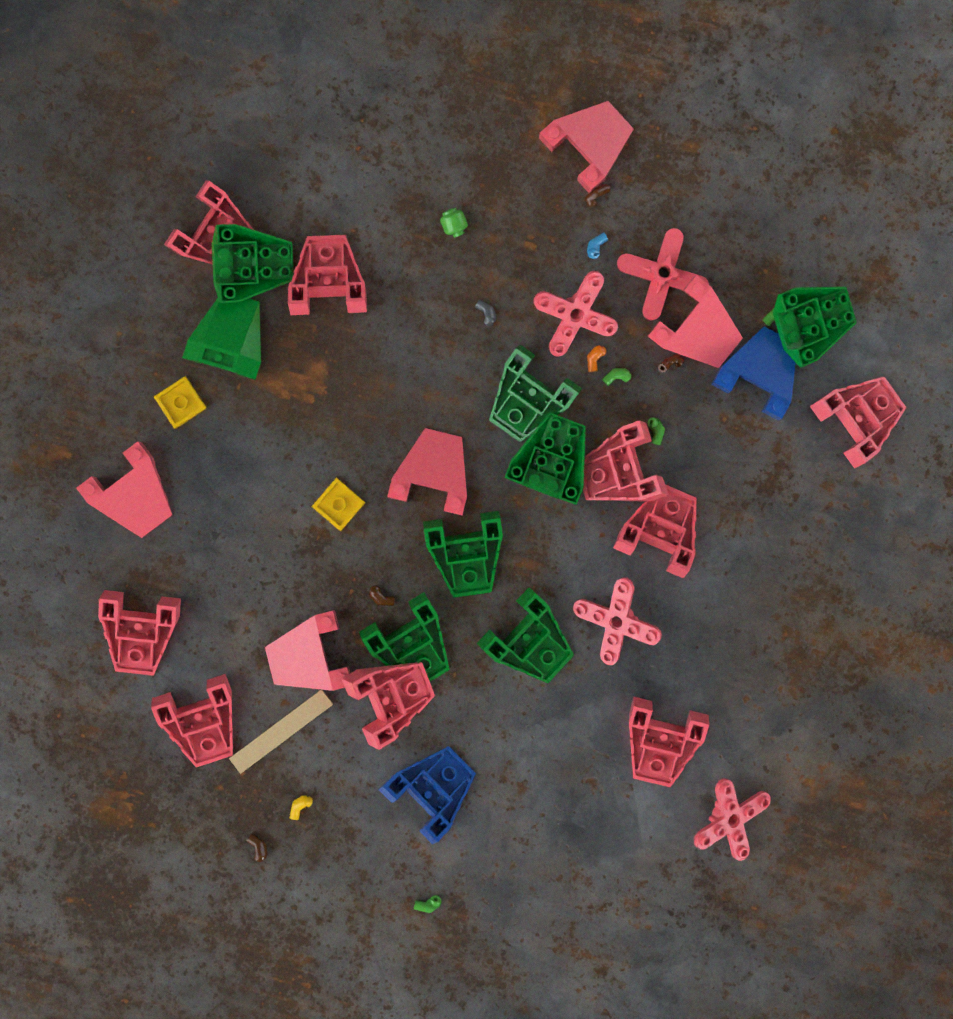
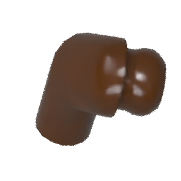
M608 184L601 185L585 196L587 206H595L597 204L596 198L611 191Z
M674 354L665 358L659 364L658 370L665 373L673 364L680 367L685 360L680 354Z
M374 585L370 588L369 596L377 605L394 606V596H383L379 586Z
M251 834L246 842L255 847L254 859L257 862H262L267 857L266 843Z

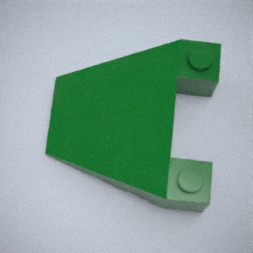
M521 344L516 347L505 363L498 393L489 421L519 442L529 437L549 413L559 415L568 409L582 390L581 387L566 378L558 390L554 392L525 371L535 357V354Z
M499 511L480 513L482 531L452 536L444 535L442 519L423 521L426 547L433 557L437 568L440 570L453 598L492 592L500 545L503 538Z
M528 587L516 600L528 612V615L503 641L489 629L477 644L495 662L549 683L574 654L565 636L562 634L549 605Z
M425 592L408 601L411 610L417 618L386 637L376 622L359 631V634L370 654L383 662L385 666L422 662L431 682L450 669L438 614Z

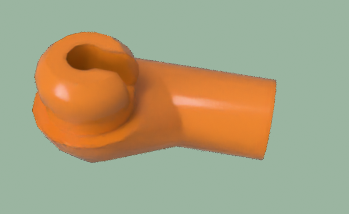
M595 346L587 355L588 372L598 371L597 360L606 355V348L604 346Z

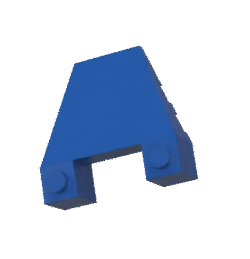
M764 326L720 367L711 385L729 393L732 391L737 379L741 377L770 393L761 412L776 420H780L791 403L796 363L784 351L779 334Z
M448 746L395 773L378 790L391 803L397 801L407 791L431 816L429 821L419 831L431 844H435L451 829L455 816L476 773Z

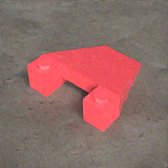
M609 101L553 120L540 132L539 139L551 152L566 139L570 141L590 164L578 175L577 179L586 191L590 193L605 181L630 137L633 127Z
M205 181L195 197L211 207L192 238L178 229H174L164 245L180 256L213 265L212 240L216 225L237 224L252 230L254 229L242 216L225 191L212 182Z
M346 235L307 236L300 254L299 263L295 267L294 276L288 286L290 315H310V298L346 296L348 313L367 312L365 283Z
M695 275L683 291L698 302V304L675 332L661 321H658L647 337L661 348L719 368L743 337L713 288Z
M885 377L835 389L810 406L821 422L835 413L852 436L856 444L845 451L844 455L854 469L866 463L880 452L884 441L888 439L892 428L896 426L907 408Z
M639 420L621 427L613 436L603 441V444L585 456L583 492L586 500L654 501L668 496L663 477L654 475L644 479L635 451V447L652 441L647 423Z
M425 428L392 477L387 497L407 502L411 484L448 492L444 511L463 516L467 500L462 437Z
M136 442L123 452V455L134 469L107 489L103 487L97 477L92 476L76 489L89 505L143 538L173 514L153 456L143 443Z
M666 485L668 496L654 501H645L623 525L613 548L631 556L640 540L672 554L666 571L684 578L689 572L696 554L695 521L697 498Z
M104 590L99 598L98 617L103 625L104 636L108 641L109 652L115 671L154 676L180 617L181 599L161 597L157 604V614L123 610L124 592Z
M335 610L314 615L265 647L274 685L331 691L345 688L342 678L350 674L349 666L329 670L321 639L322 633L339 629Z
M422 662L357 669L342 678L349 696L360 700L368 695L377 719L363 727L362 730L368 745L378 750L395 741L399 736L398 733L405 726L407 727L416 713H420L435 696Z
M226 674L207 680L206 690L210 698L177 708L171 692L152 698L151 709L157 724L169 734L173 742L177 743L181 751L196 768L233 756L232 689Z
M633 697L629 711L633 779L671 788L684 770L685 765L693 758L699 746H702L709 728V715L690 710L685 727L650 719L653 711L652 701Z

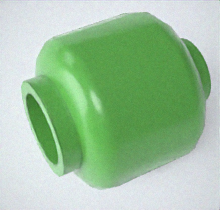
M455 207L443 212L440 222L445 234H453L454 237L464 234L463 230L467 228L468 223L463 211L457 210Z

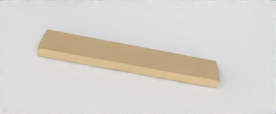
M320 690L230 757V761L241 774L333 705L332 701L323 690Z

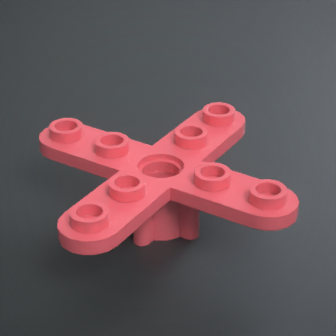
M675 228L669 229L666 232L657 262L631 254H623L617 260V267L621 272L651 281L642 309L643 316L647 320L653 321L660 317L669 287L683 291L692 278L697 275L675 268L684 238L683 233ZM666 269L669 276L666 278L660 276L659 270ZM697 275L703 281L709 284L708 280L705 277Z
M589 272L577 293L567 299L546 291L539 292L534 297V305L538 310L562 319L549 343V351L552 355L557 357L564 355L580 327L603 336H612L616 333L618 324L615 319L590 309L604 283V277L600 272Z
M625 577L617 580L614 585L610 608L586 599H579L573 605V611L576 616L605 627L600 657L607 665H614L619 660L624 635L649 645H656L662 638V633L658 627L638 620V617L634 616L630 608L634 585L630 579Z
M723 778L718 781L715 787L717 801L715 802L712 815L708 818L712 823L696 833L694 844L699 849L704 850L727 835L733 858L742 861L748 857L750 851L744 823L764 811L770 805L771 798L767 792L759 791L738 805L732 781Z

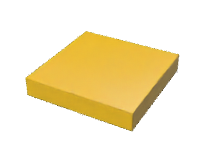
M184 376L154 396L174 429L207 409L187 376Z
M336 478L311 507L339 531H342L366 502Z

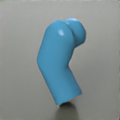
M604 232L588 242L587 254L589 258L597 259L599 257L600 245L608 241Z

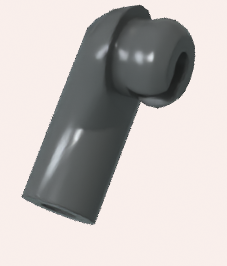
M479 299L475 308L484 312V324L492 326L497 319L495 310L491 305Z

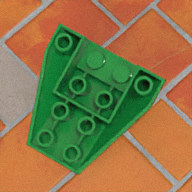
M237 224L215 226L212 240L213 283L219 303L241 302L292 281L294 276L292 242Z
M847 287L792 288L778 294L773 310L783 349L799 367H804L820 359L857 323Z
M217 298L189 337L182 358L256 380L261 365L260 302L248 298L241 302L219 303Z
M549 413L511 459L504 478L551 497L577 505L584 486L586 426Z

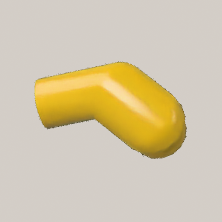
M302 795L295 799L292 803L290 819L299 820L301 809L306 806L310 807L313 803L312 798Z

